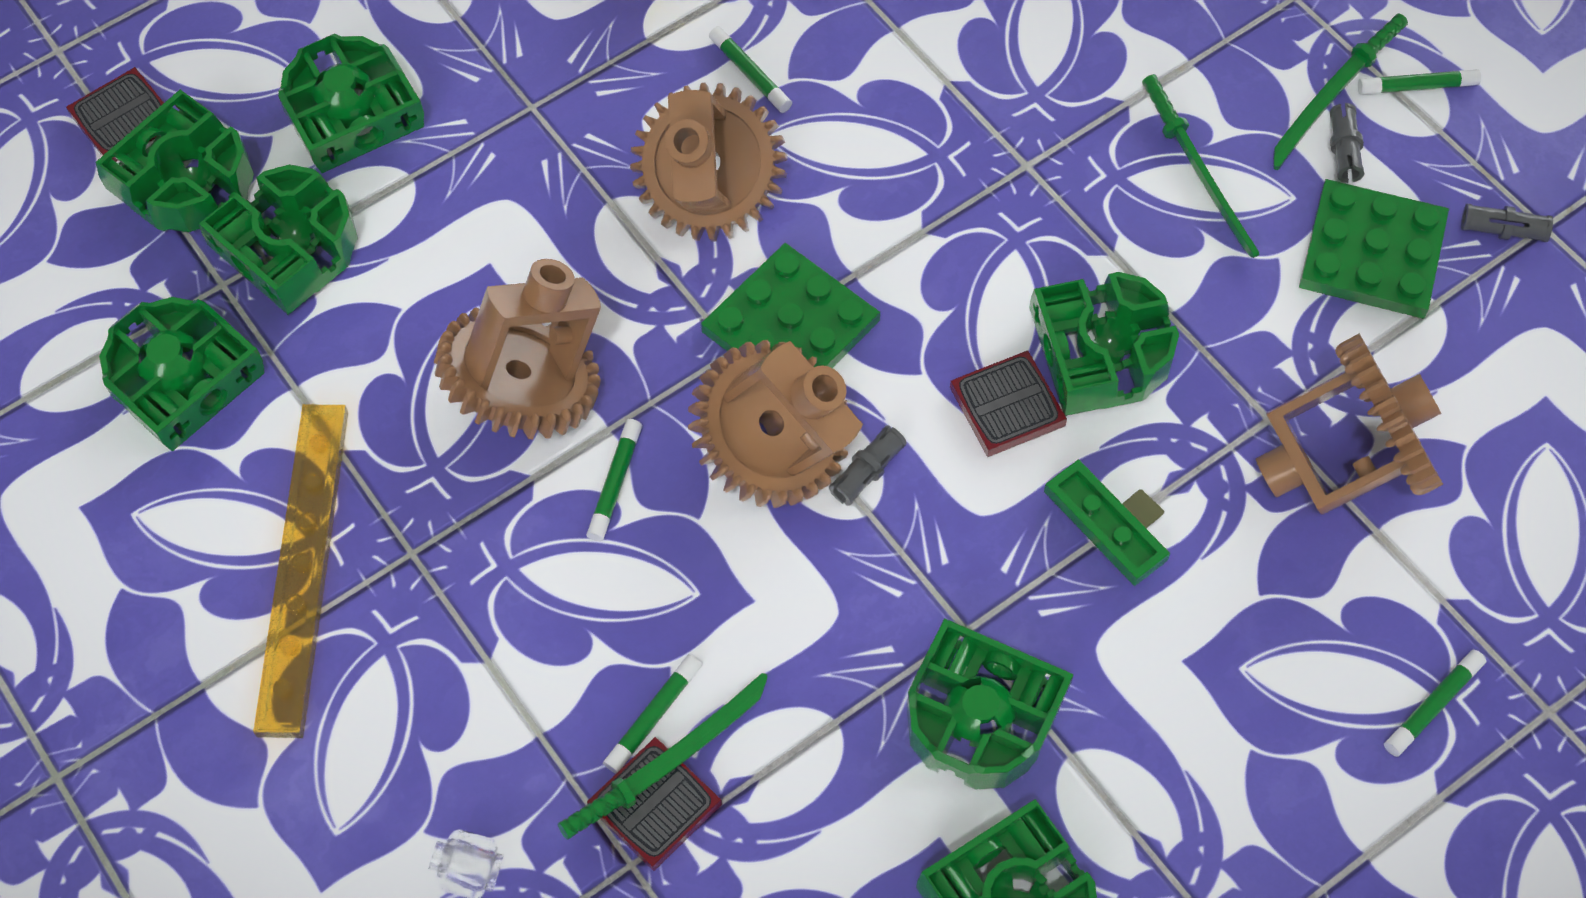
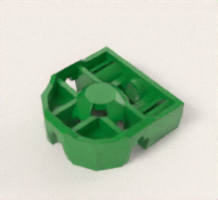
M334 33L298 49L296 57L283 70L278 97L284 112L289 117L310 158L321 173L424 127V111L421 101L389 47L385 44H378L364 36H340ZM324 51L326 55L333 53L337 64L328 67L320 73L314 63V60L318 59L317 53ZM354 89H360L363 92L359 96ZM400 116H403L408 126L405 127ZM373 127L368 133L358 135L364 129ZM328 148L332 152L334 160H331L326 151Z
M181 89L95 162L99 178L105 189L161 231L192 232L200 229L199 223L224 204L221 202L217 206L210 194L215 185L229 193V199L238 193L247 200L248 190L254 176L248 153L238 131L231 126L225 128L211 111ZM175 105L179 109V111L174 109L173 106ZM156 136L154 142L146 149L148 142ZM115 157L120 162L116 163L112 158ZM191 159L198 160V167L185 168L183 164L184 161Z
M291 164L266 170L257 176L256 179L260 190L253 194L255 197L253 202L245 200L236 193L199 223L201 233L207 245L287 315L292 313L315 292L320 291L350 265L351 255L358 239L352 212L345 195L339 189L333 190L329 187L325 179L315 169ZM270 206H273L276 209L273 211L275 217L271 220L266 216L263 220L261 214ZM273 234L279 239H273L270 235ZM256 241L259 242L269 256L273 257L265 265L257 254L249 248ZM319 246L333 257L331 260L333 265L330 268L324 266L320 269L312 257Z
M1115 272L1108 274L1105 283L1097 285L1093 291H1089L1084 279L1033 290L1029 309L1065 416L1144 401L1158 386L1167 380L1179 332L1176 326H1171L1169 307L1165 294L1146 278ZM1106 303L1108 311H1105V317L1098 318L1097 313L1093 314V305ZM1155 327L1157 328L1156 330H1151V331H1146V332H1141V333H1140L1141 330L1150 329V328H1155ZM1090 330H1092L1095 336V339L1093 341L1088 335V332ZM1076 332L1078 351L1082 357L1070 359V349L1066 333ZM1130 354L1129 359L1123 360L1124 355ZM1129 368L1135 388H1132L1130 393L1124 394L1123 390L1118 391L1119 380L1116 372Z
M169 297L151 303H139L108 329V338L99 355L103 375L102 380L111 397L118 401L139 423L172 452L265 373L263 360L258 349L208 304L199 299L192 301ZM143 322L152 336L139 347L127 334L131 332L129 327L133 323L138 326ZM193 349L190 361L182 356L183 352H189ZM240 370L248 376L246 379L241 376ZM174 426L182 432L180 435L175 432Z
M944 618L908 691L907 716L910 746L928 769L937 773L940 769L943 771L951 770L955 772V776L964 780V785L972 789L1005 788L1028 772L1037 760L1044 741L1069 690L1074 674ZM983 665L987 671L999 678L1010 681L1015 680L1010 693L1005 686L995 679L977 676L981 666ZM1046 674L1050 675L1048 680L1045 677ZM921 683L947 694L944 704L919 694ZM1042 687H1044V690H1043L1042 695H1041V697H1040V699H1039V701H1038V703H1037V706H1036V708H1034V704H1035V702H1036V700H1037V698H1038V696H1039V693H1040ZM992 720L996 722L998 730L980 735V724L989 723ZM1012 723L1038 734L1035 742L1032 744L1010 734ZM954 738L958 741L964 738L970 741L969 746L976 747V751L969 764L947 755Z
M1036 799L922 871L916 885L923 898H1097L1095 881L1088 871L1085 873L1083 869L1080 870L1076 865L1077 861L1071 854L1070 846ZM1005 849L1010 859L998 863L987 874L985 882H983L975 870L994 860ZM1062 864L1073 881L1055 892L1054 888L1050 890L1046 885L1047 879L1043 875ZM1013 879L1025 880L1034 885L1029 893L1022 890H1014Z

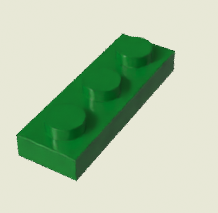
M1079 459L1045 484L1044 493L1134 587L1168 561L1170 552Z

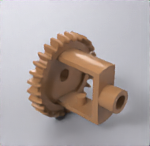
M705 82L700 84L699 90H691L687 85L684 86V91L668 94V109L658 102L655 103L654 106L660 116L658 119L647 115L644 116L643 120L651 128L649 132L636 130L635 135L644 141L645 144L644 146L631 147V152L641 157L642 160L630 164V169L643 175L632 183L637 189L647 188L638 199L643 204L654 202L648 213L653 218L664 213L661 225L666 229L677 222L675 233L683 237L691 227L692 239L700 241L706 229L709 240L715 242L717 241L719 229L722 228L725 235L731 239L734 238V224L737 223L743 231L747 232L749 231L748 216L759 222L763 220L758 210L760 205L769 209L774 208L767 194H781L783 190L773 182V179L786 178L787 176L786 171L776 167L775 164L788 160L785 152L774 151V149L784 144L785 140L782 135L770 136L779 125L775 119L763 122L769 114L765 106L753 111L757 100L751 94L741 102L742 91L737 87H734L729 96L726 97V88L723 83L717 84L713 95L710 93L709 87ZM716 156L720 157L718 170H716Z
M553 259L535 261L530 268L526 283L487 286L480 309L477 307L473 308L469 316L466 313H461L456 321L449 323L446 331L440 337L434 358V363L437 364L434 374L436 377L441 378L440 390L450 391L447 399L450 403L463 402L460 409L462 415L474 411L478 413L475 420L476 424L479 425L486 420H491L492 431L495 433L504 425L507 426L510 437L515 438L518 429H523L527 438L533 440L536 430H539L546 439H549L554 429L561 435H564L569 426L575 429L578 428L581 419L586 420L591 409H593L599 394L598 388L601 381L598 375L599 366L597 363L592 362L594 358L593 352L590 350L585 351L601 309L597 293L583 277L575 278L572 270L567 265ZM542 323H551L548 326L542 325Z
M1360 333L1341 342L1336 347L1335 352L1337 357L1340 358V363L1345 366V372L1266 412L1282 445L1255 458L1276 498L1304 484L1317 510L1321 515H1324L1401 475H1408L1406 483L1410 485V489L1415 495L1426 494L1443 485L1413 429L1442 414L1420 374L1390 388ZM1354 386L1359 389L1365 388V391L1359 395V399L1365 402L1372 401L1374 404L1367 414L1381 417L1383 423L1376 430L1388 431L1392 438L1385 443V446H1397L1400 452L1394 456V461L1378 469L1374 467L1369 456L1357 460L1352 465L1359 479L1327 494L1288 420Z
M762 340L756 346L752 342H747L739 347V349L731 348L723 354L724 357H718L710 364L712 370L708 369L701 374L699 379L704 385H699L692 391V395L700 401L690 405L688 412L700 417V419L690 423L688 430L702 433V437L693 442L692 447L707 449V453L699 460V463L701 465L714 463L716 467L710 475L712 481L725 475L727 479L723 491L728 493L737 486H740L739 500L744 502L754 494L757 507H762L769 500H771L773 508L785 505L786 501H788L790 506H793L803 501V497L807 500L817 495L818 489L821 490L830 485V477L841 471V466L837 462L847 458L848 451L844 447L854 440L863 425L847 406L844 379L831 367H814L817 358L812 356L807 360L802 355V349L795 347L791 341L786 343L779 342L772 347V350H770V342L768 340ZM759 423L766 428L767 434L762 431Z

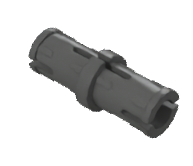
M1345 103V117L1342 116L1341 104L1333 106L1329 114L1333 130L1330 146L1331 151L1336 155L1338 180L1349 183L1347 171L1349 169L1352 172L1353 182H1357L1364 177L1365 172L1360 152L1363 149L1364 142L1362 134L1357 129L1356 107L1353 104Z
M1466 204L1462 214L1461 229L1499 234L1498 238L1508 240L1513 236L1548 242L1553 229V216L1517 212L1515 207L1512 206L1496 209ZM1489 219L1522 223L1524 227L1490 222Z
M886 425L864 450L860 449L852 456V463L829 485L831 494L842 504L845 503L846 506H850L867 485L872 481H878L882 477L888 462L906 446L907 443L904 436L896 428Z

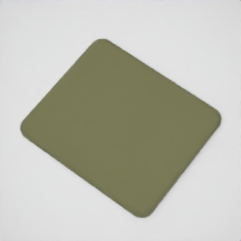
M1139 489L1122 503L1146 529L1165 513L1142 489Z

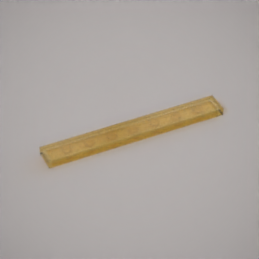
M302 405L253 729L254 734L259 738L304 737L348 420L346 405Z

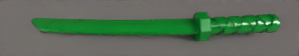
M1396 14L1367 43H1358L1353 47L1351 58L1319 91L1275 146L1273 168L1275 170L1281 168L1301 139L1341 91L1364 67H1371L1376 61L1378 51H1381L1393 37L1401 32V29L1403 30L1408 25V20L1403 14Z
M1157 75L1147 76L1143 79L1142 84L1147 93H1149L1152 103L1155 104L1157 112L1160 113L1163 123L1166 124L1162 130L1163 134L1169 139L1176 137L1193 169L1245 252L1252 258L1259 256L1258 249L1228 204L1186 133L1189 127L1187 119L1179 117L1176 110L1173 109L1174 107L1171 101L1168 100L1169 97L1165 90H1163L1160 81H1158Z
M761 673L701 725L625 780L620 777L614 780L611 784L612 789L604 794V796H600L592 803L584 806L580 811H576L568 816L567 819L565 818L560 821L558 827L562 835L568 840L579 831L581 832L586 829L591 823L594 824L603 816L610 814L615 808L623 806L629 809L634 806L636 796L676 769L761 699L767 681V674Z

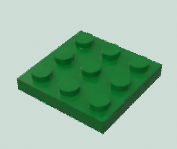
M1325 179L1298 288L1425 319L1430 306L1449 208Z
M784 243L701 323V331L726 351L733 347L739 349V347L747 342H752L756 346L762 340H768L770 342V350H772V347L779 342L786 343L791 341L795 347L802 349V355L807 360L812 356L817 358L814 367L828 366L833 368L880 321V311L790 245Z

